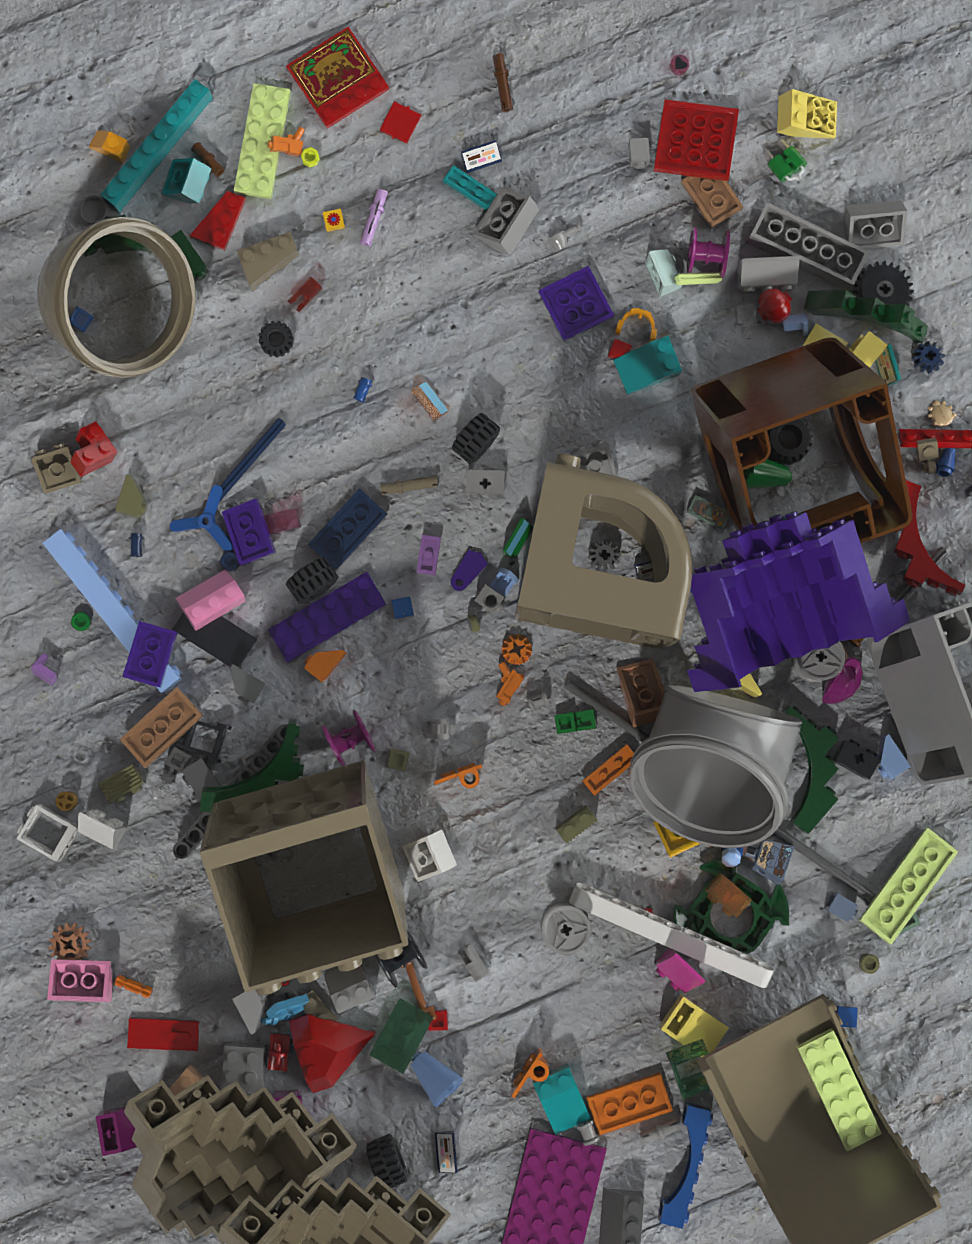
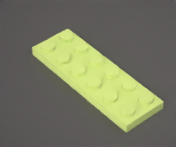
M253 83L234 193L272 199L280 152H270V148H267L268 140L271 141L272 136L283 137L291 95L290 89Z
M925 828L858 920L891 945L957 855L958 851L932 830Z
M831 1028L797 1045L800 1056L844 1149L848 1152L881 1135V1130L833 1029Z

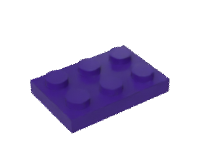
M255 498L222 511L240 566L276 553L258 499Z
M139 621L122 677L161 688L178 632Z

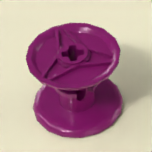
M693 226L688 248L687 273H691L694 260L705 261V264L715 262L719 263V275L723 278L729 256L730 230L725 232L722 244L712 243L710 240L708 242L697 241V228Z
M355 709L352 713L357 724L348 729L342 728L343 731L332 736L327 726L322 725L326 739L341 766L346 765L342 753L351 748L353 750L356 749L355 746L366 741L371 751L377 752L365 725ZM351 731V733H350L349 735H347V736H342V735H344V734H346V733H348V732Z

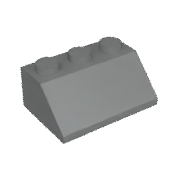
M502 187L473 235L496 251L511 256L539 211V207L530 196Z
M901 200L845 206L844 227L846 240L863 249L904 245L907 210Z
M799 256L742 259L736 269L738 292L743 291L744 294H751L754 291H762L763 293L772 288L782 292L792 291L798 282Z
M243 989L232 999L250 1034L255 1033L262 1025L261 1019L265 1016L270 999L269 994L259 995L257 989L246 993Z

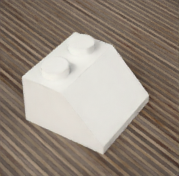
M442 830L402 846L417 882L457 866Z

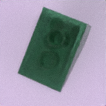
M399 998L369 1055L404 1074L434 1017Z

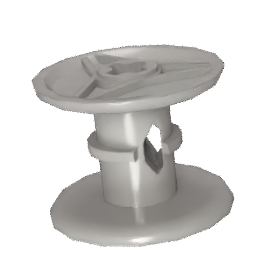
M839 641L830 648L812 650L802 657L792 658V665L795 672L802 679L808 682L820 683L835 677L842 670L845 663V650Z
M568 901L557 902L549 906L542 916V937L546 945L554 952L562 955L574 954L582 950L587 944L591 933L590 922L582 909L573 906ZM564 924H566L568 927L567 931H564L563 929Z

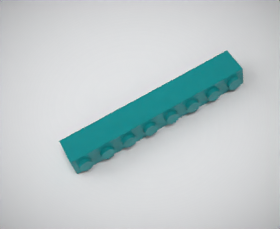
M196 79L191 82L100 194L108 205L119 213L123 210L211 102L213 97L207 87Z

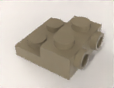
M64 442L55 444L53 449L46 451L45 448L39 449L31 457L44 494L82 482L81 477L70 463L73 453L69 444L64 445Z

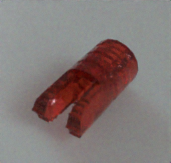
M310 276L288 299V302L292 304L302 295L305 300L296 308L300 313L323 288Z

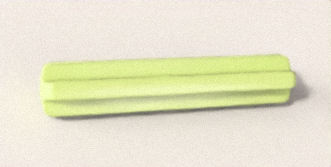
M719 272L678 273L674 277L677 285L713 284L722 281Z

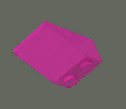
M668 948L654 963L658 967L655 971L663 978L667 976L671 980L670 985L677 992L681 989L686 993L705 982L671 948Z

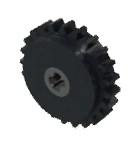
M877 261L874 263V267L869 264L867 270L865 268L862 269L861 274L857 277L858 281L854 283L856 288L852 290V293L857 294L855 297H876L885 304H906L910 306L908 302H911L913 298L909 295H912L914 290L909 289L913 283H908L910 276H904L906 270L899 271L900 265L894 268L893 262L886 265V261H883L879 265Z

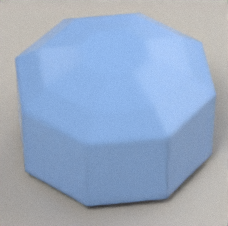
M736 848L725 849L722 851V863L726 867L737 866L741 860L740 852Z

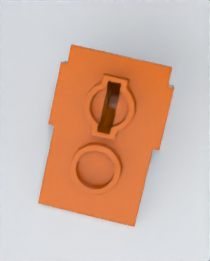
M474 763L458 768V773L452 770L441 774V779L433 782L437 785L459 777L464 787L474 788L480 780L477 770L483 767L481 764L475 766ZM467 773L475 775L476 780L473 784L465 782L464 778Z
M539 1047L526 1060L522 1067L523 1072L520 1071L512 1083L514 1086L511 1089V1096L513 1098L516 1097L528 1077L537 1082L547 1079L549 1075L548 1063L542 1057V1049ZM537 1066L543 1067L541 1071L534 1070Z

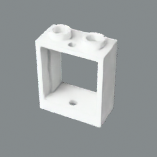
M42 804L33 806L27 814L28 820L17 831L19 834L17 840L56 862L62 861L78 833V825ZM41 813L68 827L54 851L29 837Z

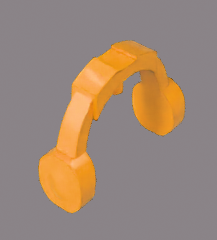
M632 308L622 319H619L615 335H620L623 324L628 317L639 315L638 319L644 316L651 325L649 342L656 339L657 329H655V322L649 311Z

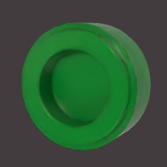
M84 612L74 614L71 619V625L77 631H86L92 624L91 617Z

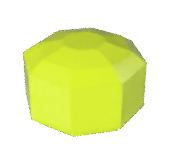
M309 147L301 153L302 162L305 166L309 168L317 166L320 158L316 149Z

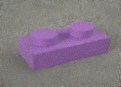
M422 535L416 573L436 575L441 537Z

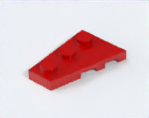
M227 191L189 235L190 238L225 251L245 204V197Z

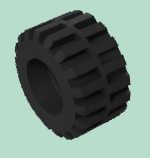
M480 413L471 419L453 442L452 450L468 464H472L493 444L499 435L500 427L484 413Z
M804 418L802 420L796 419L767 430L771 447L769 457L773 458L772 461H779L781 465L785 463L791 465L794 462L800 461L810 451L814 435L813 432H810V424H805L806 420ZM781 430H789L796 435L798 443L795 449H786L780 445L778 433Z
M319 558L294 573L286 582V586L298 604H304L332 587L339 576L326 558Z
M387 1134L367 1142L366 1152L374 1177L380 1178L390 1188L407 1182L408 1174L405 1162L394 1137L391 1134Z

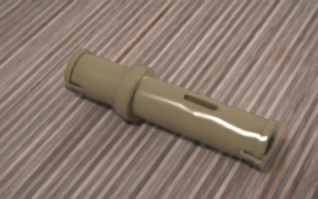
M437 475L381 483L382 496L399 493L400 495L407 491L438 487Z

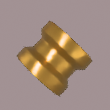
M71 791L61 792L57 795L55 803L62 811L72 810L78 804V797Z

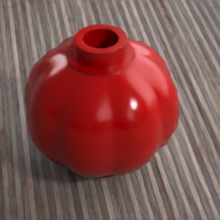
M768 289L760 295L758 299L760 307L757 311L765 322L770 320L774 324L782 323L791 313L790 302L792 298L787 291L783 293L778 289Z

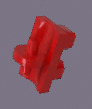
M270 1034L267 1070L288 1071L291 1035Z

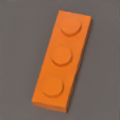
M626 744L584 778L582 782L595 796L630 767L634 752Z

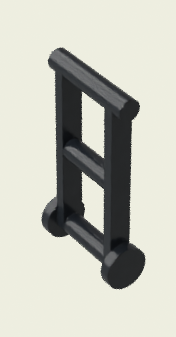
M197 721L186 732L183 744L175 742L172 745L206 755V760L221 764L222 760L218 759L226 732L231 730L232 726L218 722L215 726ZM197 724L219 731L212 753L190 746Z

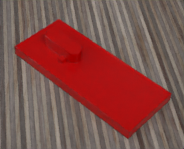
M129 1018L127 1048L198 1051L200 1021Z

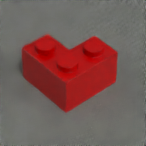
M97 421L80 428L75 440L82 449L75 451L70 463L79 476L83 477L113 462L118 451Z

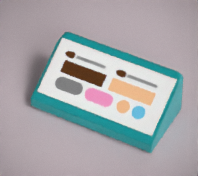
M887 344V347L875 362L880 377L887 382V386L897 384L901 380L892 346Z

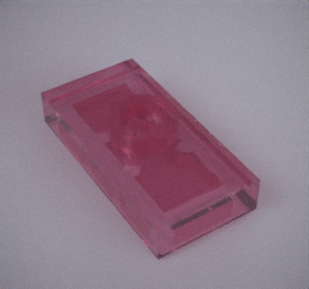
M297 508L264 515L270 534L301 528Z

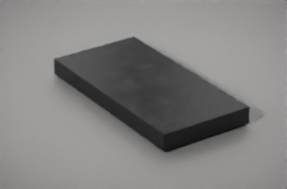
M183 612L172 629L227 666L232 663L240 667L258 640L222 616L195 631Z

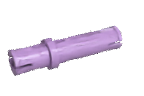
M383 189L376 190L373 204H370V213L360 240L362 245L371 247L380 216L384 213L383 206L388 192ZM378 202H380L376 215H374ZM372 220H373V225H372L371 231H370V233L368 234L369 228H370V225H371V222H372Z

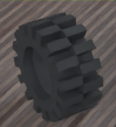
M271 321V324L266 323L265 327L260 329L261 333L258 334V340L263 351L272 357L273 355L275 358H279L278 356L281 355L283 357L285 353L288 354L290 352V348H293V334L285 323ZM276 332L282 334L283 342L280 345L273 346L269 343L271 334Z

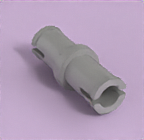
M676 1118L664 1124H656L654 1128L639 1133L643 1145H646L657 1139H665L664 1136L680 1131V1127Z

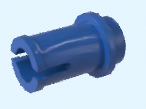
M361 377V380H358L359 385L353 399L364 403L369 388H372V381Z

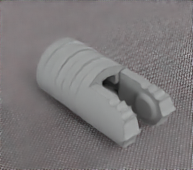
M468 944L465 949L458 950V956L475 982L490 973L472 945Z

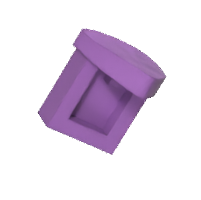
M43 653L33 664L31 671L34 675L53 686L57 681L56 673L44 666L49 656Z

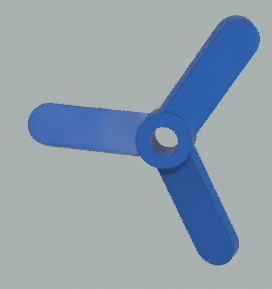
M217 484L211 487L202 515L174 520L170 523V529L173 532L198 528L206 529L224 551H231L233 549L232 541L216 524L214 517L223 492L222 487ZM205 518H208V519H209V523H208V524H206V523L204 522V519H205Z

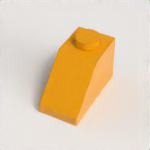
M97 130L89 148L123 164L131 146L127 139L110 131Z

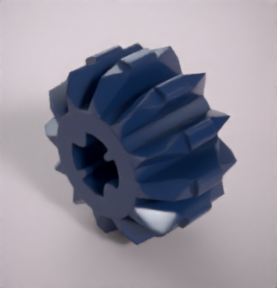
M926 341L924 345L920 343L917 346L918 349L913 350L915 356L912 357V361L917 362L914 368L920 366V373H923L926 369L927 373L930 374L933 370L938 371L939 366L944 364L942 358L945 357V354L940 353L943 347L937 349L936 342L932 345L929 341ZM928 354V357L930 356L931 360L929 361V358L926 359L925 355Z

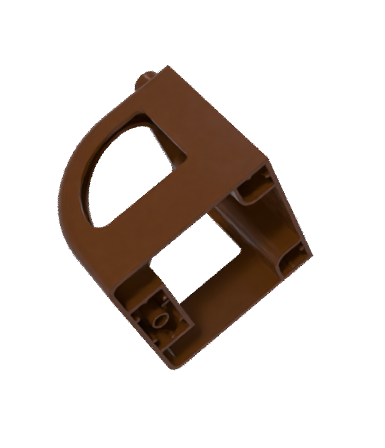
M836 338L818 340L697 384L691 388L690 392L712 473L736 530H742L741 527L753 523L754 526L758 524L754 518L743 470L759 465L769 457L771 447L767 430L829 408L847 463L868 501L858 491L800 512L807 513L811 529L816 528L819 531L822 527L833 525L832 522L839 519H844V521L853 520L861 544L902 529L911 522V504L887 382ZM858 420L864 424L874 422L876 424L886 478L880 472L871 456Z

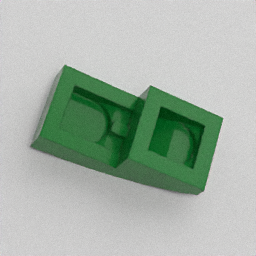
M595 709L554 715L557 734L597 728Z

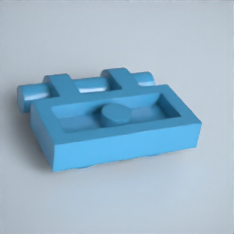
M304 994L275 1003L266 1011L267 1016L261 1019L262 1025L269 1024L272 1026L277 1024L278 1021L290 1020L297 1013L304 1010L303 1006L309 1002L307 995Z

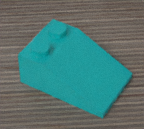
M668 335L613 360L627 395L677 377L682 372Z
M568 1063L549 1071L547 1079L542 1082L532 1079L534 1088L555 1135L591 1119Z

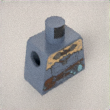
M763 840L759 848L751 845L747 846L744 855L754 859L752 869L755 872L780 885L784 880L794 846Z

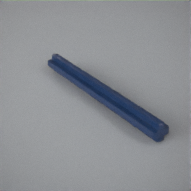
M276 419L220 484L223 490L220 501L286 426L282 419Z

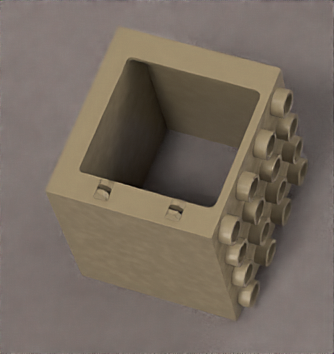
M365 760L213 803L200 855L245 993L257 989L259 995L271 994L282 987L281 982L297 978L299 983H308L322 976L321 970L338 966L339 971H350L359 967L363 963V958L378 954L379 959L386 960L394 958L403 952L402 947L408 945L404 891ZM360 827L377 883L376 889L288 916L276 917L269 902L256 856Z

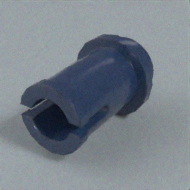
M130 533V557H143L142 540H144V537H142V533Z

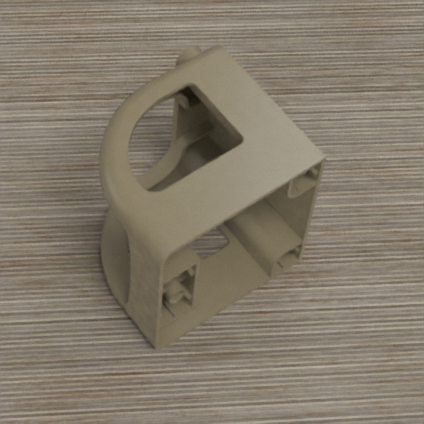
M557 454L555 463L547 462L514 620L665 650L681 640L692 582L691 550L681 523L670 507L644 486L615 475L580 469L581 459L579 457ZM580 518L608 523L625 531L634 538L646 553L648 560L651 561L653 569L652 582L574 566L572 557Z

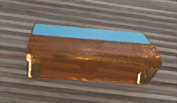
M427 381L411 390L412 395L433 422L449 412Z

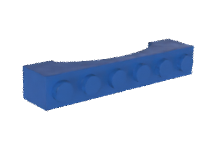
M690 1102L685 1104L681 1121L683 1125L687 1126L689 1156L685 1172L677 1188L667 1199L662 1198L658 1220L662 1224L683 1229L684 1223H688L689 1211L687 1210L689 1204H692L694 1199L692 1189L693 1185L697 1184L699 1172H697L698 1164L701 1165L703 1162L704 1153L701 1152L703 1145L706 1146L708 1141V1133L706 1131L707 1127L711 1126L713 1114H711L709 1107Z

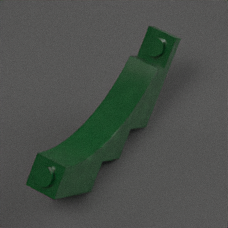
M182 230L178 231L171 238L184 253L191 268L194 282L196 280L200 281L207 276L206 273L209 270ZM104 235L95 240L83 255L85 257L91 256L100 247L106 255L121 251L152 252L132 239Z

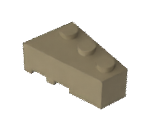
M291 232L237 250L252 292L265 280L270 279L279 269H283L299 256Z

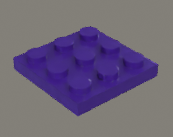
M589 266L538 290V294L563 342L614 317Z

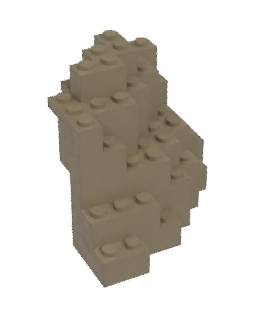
M208 1075L175 1096L164 1081L161 1080L129 1100L124 1110V1113L135 1127L132 1140L143 1154L131 1186L164 1233L167 1234L175 1228L179 1232L186 1227L193 1239H196L201 1234L207 1237L214 1232L222 1244L225 1242L218 1237L222 1224L249 1195L266 1208L291 1179L308 1192L319 1178L324 1181L330 1177L334 1168L350 1157L357 1147L333 1113L319 1123H316L293 1092L276 1102L264 1086L248 1097L237 1081L219 1091Z
M377 1176L364 1190L348 1177L336 1191L319 1178L308 1192L291 1179L266 1208L249 1195L222 1224L218 1237L226 1244H430L445 1225L451 1213L421 1188L407 1202Z

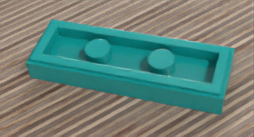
M454 165L443 179V183L485 211L489 209L497 196L495 192Z

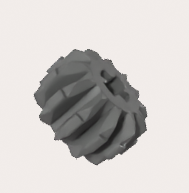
M602 539L601 546L595 542L594 547L596 549H589L593 554L588 555V559H594L590 565L594 566L597 563V571L603 566V571L607 572V565L613 570L615 568L613 563H619V560L614 557H619L621 553L614 552L618 548L617 545L613 548L610 547L612 544L611 540L605 545V540ZM602 551H605V554L609 555V557H607L606 560H603V557L599 556V554H602Z

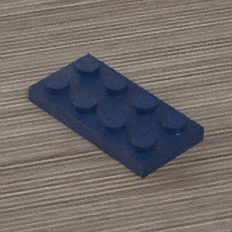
M359 488L311 540L308 546L322 558H326L337 571L388 514Z

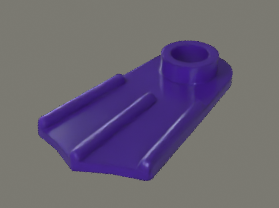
M471 550L467 551L451 578V586L454 590L463 591L487 566L488 563L481 553ZM459 579L463 581L461 586L456 585V581Z

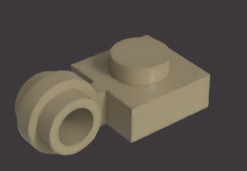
M936 437L916 441L919 461L926 460V462H922L924 473H928V475L936 471L935 460L931 461V459L939 458Z

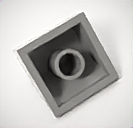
M362 964L350 971H339V969H336L324 975L330 997L338 1014L375 997V992Z

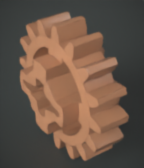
M65 923V928L62 925L58 926L59 932L53 931L52 934L55 937L49 939L53 945L49 946L48 949L54 950L51 957L57 956L56 960H83L82 957H88L89 954L86 950L92 949L91 946H88L92 939H87L90 932L84 933V926L77 928V923H73L72 927L70 923ZM66 931L74 932L70 936H68L67 934H63ZM70 940L73 941L71 944L73 947L71 948L68 947V941ZM69 953L77 954L75 957H68L67 955Z

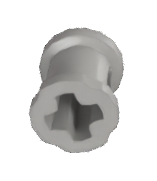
M544 689L535 695L526 696L532 712L540 706L550 705Z
M592 1119L576 1126L577 1130H580L584 1146L591 1145L600 1140L599 1135H596Z

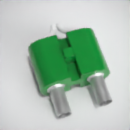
M780 139L777 144L783 150L781 155L778 154L774 157L768 149L763 151L762 154L769 161L767 166L780 182L792 181L794 179L799 181L802 179L801 174L804 172L807 161L794 146L789 147L783 139ZM799 172L798 177H792V174Z

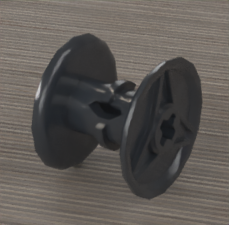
M408 930V945L402 947L403 952L400 955L386 960L379 959L378 954L375 955L385 975L395 988L398 982L394 971L402 966L404 968L407 967V963L417 959L424 969H428L420 949Z

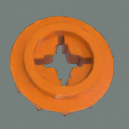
M510 635L502 644V655L510 664H523L528 661L532 654L531 643L523 635ZM513 642H515L517 646H525L520 650L521 657H519V655H517L516 652L509 654V652L512 649H514Z

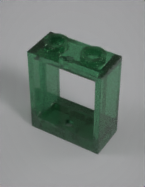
M703 1039L666 1052L682 1099L710 1089L702 1071L680 1079L676 1065L709 1054Z

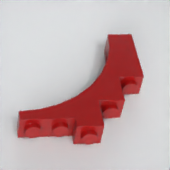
M906 480L912 520L906 527L894 531H901V535L893 551L901 559H911L903 581L906 582V585L913 588L921 587L925 581L932 588L937 589L940 587L945 589V592L949 595L960 596L966 585L953 579L940 569L929 556L922 543L916 517L917 501L922 486Z

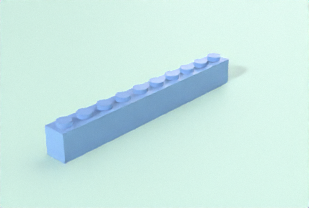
M58 530L44 541L43 545L130 653L140 620L136 621L132 616L134 614L132 609L128 605L124 606L120 601L122 600L121 595L116 590H111L109 580L104 575H99L97 565L92 560L88 561L85 557L87 555L86 551L81 546H76L73 542L76 540L69 531ZM168 663L161 688L157 687L161 693L165 694L182 680L180 677L181 671L175 664L172 666Z

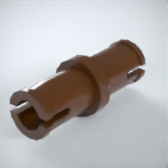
M200 142L192 146L191 151L201 160V163L211 168V172L215 177H219L224 173V167L216 161L215 156L209 153Z

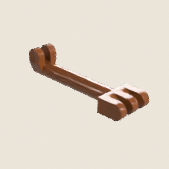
M413 961L407 963L405 968L420 1009L414 1012L416 1021L420 1025L423 1024L422 1015L425 1022H429L428 1013L431 1014L433 1020L437 1019V1015L433 1005L429 1007L426 1005L413 967Z

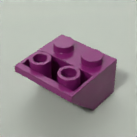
M126 1107L101 1111L96 1115L102 1156L121 1153L137 1147L132 1140L135 1127L124 1113Z

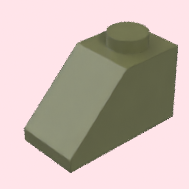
M126 474L115 511L141 519L142 515L144 516L147 511L146 500L135 479L131 475Z

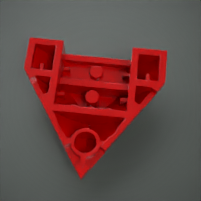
M311 1014L289 1020L293 1044L306 1083L313 1093L333 1087L376 1033L375 1031L359 1029L356 1026L330 1019L317 1018Z

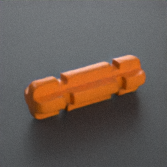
M118 975L114 983L115 986L124 987V989L141 994V996L149 998L153 991L152 987L143 986L142 983L126 979L122 975Z

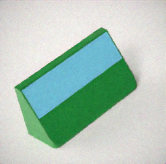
M524 518L519 520L503 548V553L512 559H516L533 529V526Z

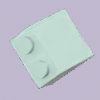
M668 249L650 251L645 264L659 297L681 289L682 285H677L674 279L675 275L681 273L675 267L676 259L674 255L670 254Z

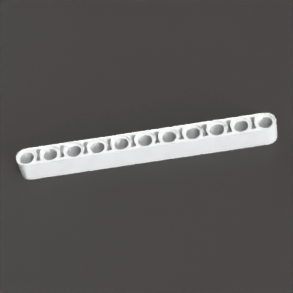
M576 883L569 899L570 904L758 987L766 988L774 972V968L761 960L586 884Z

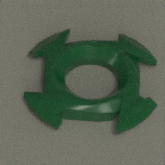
M721 858L708 861L700 865L699 869L715 876L702 887L688 910H683L681 905H674L673 919L675 924L745 954L753 952L761 944L775 920H779L781 925L789 926V907L787 897L781 885H775L769 898L760 887L737 873V866L726 867L722 863ZM726 894L741 895L752 907L753 920L751 926L745 933L737 937H726L719 934L711 922L710 914L713 904L718 898Z

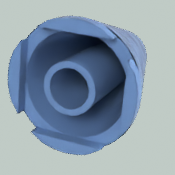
M419 1051L411 1058L413 1061L411 1067L435 1107L441 1105L445 1098L449 1095L451 1096L463 1083L464 1079L459 1074L425 1051L423 1053Z

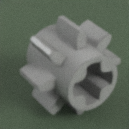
M436 719V724L431 725V734H435V739H450V734H454V725H450V720Z

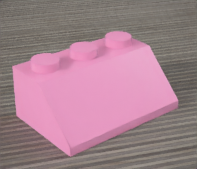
M226 570L221 571L175 598L195 631L245 602L244 594Z
M51 959L47 1000L111 1003L113 987L111 961Z

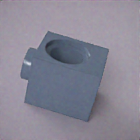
M833 892L824 909L849 922L850 919L853 920L858 912L856 909L858 905Z

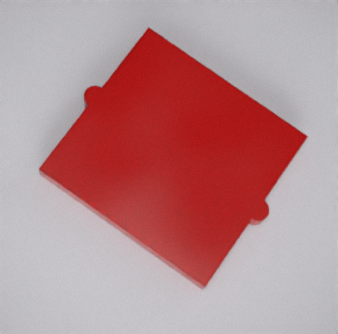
M394 101L380 131L391 136L392 139L408 144L422 114L411 110L409 106L405 107Z

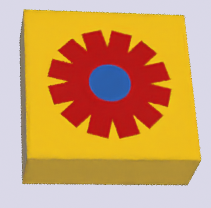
M341 208L323 212L327 232L345 229Z

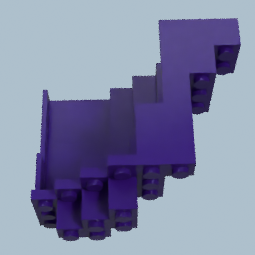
M797 511L785 514L784 517L781 514L769 517V520L758 523L757 526H754L753 523L741 527L742 530L729 533L730 537L722 540L727 557L721 559L722 563H714L709 565L708 568L705 565L694 568L691 590L707 636L694 646L699 661L693 663L694 666L687 670L694 692L740 688L742 686L740 679L760 667L775 666L785 659L802 657L812 650L830 648L839 641L873 637L874 642H879L910 622L904 599L895 600L894 597L890 598L886 583L877 584V581L872 582L853 520L844 521V519L833 521V525L822 527L821 530L817 531L816 528L811 529L806 512L798 514Z

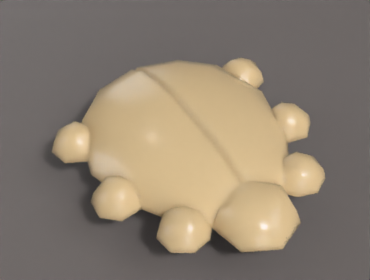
M934 400L932 406L928 408L931 411L928 417L932 418L933 426H947L956 417V413L951 411L952 406H946L945 401L940 403L938 400Z

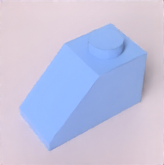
M889 734L881 736L877 757L881 760L877 770L883 778L886 777L892 780L911 766Z

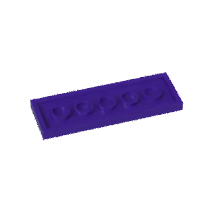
M365 572L271 627L268 631L286 662L289 663L387 604L368 572Z

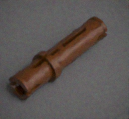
M499 53L492 56L495 67L494 77L497 79L501 111L510 112L513 110L508 83L509 72L506 69L504 54Z

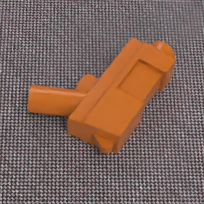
M298 127L295 134H289L287 138L272 136L271 141L268 140L267 148H270V152L286 153V155L298 157L303 152L304 141L300 139L305 132L304 128Z
M502 662L498 667L504 675L501 678V682L504 684L496 697L500 699L498 703L505 707L506 704H509L514 692L524 680V675L518 674L514 669L510 672L506 663Z

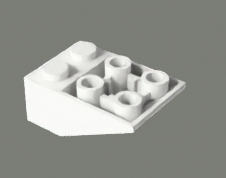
M99 809L79 812V833L111 849L118 847L127 827L123 826V821L114 817L113 819L105 817L106 813Z

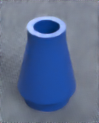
M944 449L936 465V473L938 475L950 477L954 473L955 449Z

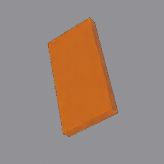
M660 1072L586 1096L598 1135L673 1111Z

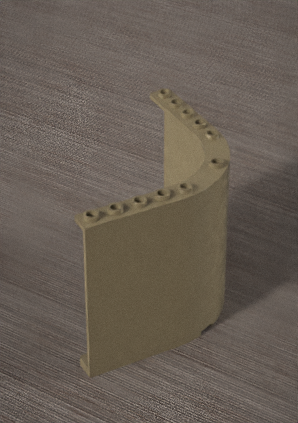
M824 994L696 1061L759 1188H761L768 1205L790 1244H874L942 1208L939 1202L941 1195L935 1186H930L931 1181L925 1172L921 1173L920 1164L916 1158L912 1160L907 1145H902L903 1141L898 1132L894 1133L881 1113L878 1107L880 1103L875 1094L871 1095L858 1069L860 1063L856 1056L852 1055L854 1049L851 1043L846 1040L849 1038L848 1034L840 1026L843 1022L840 1016L834 1012L837 1008L832 999L828 1000ZM831 1028L835 1032L882 1133L848 1152L843 1147L796 1047Z

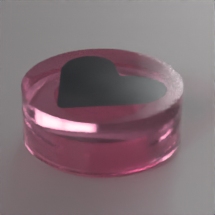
M684 55L674 56L670 63L671 71L675 75L685 74L689 68L688 58Z

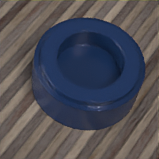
M226 552L220 559L221 566L227 571H235L240 566L234 552Z

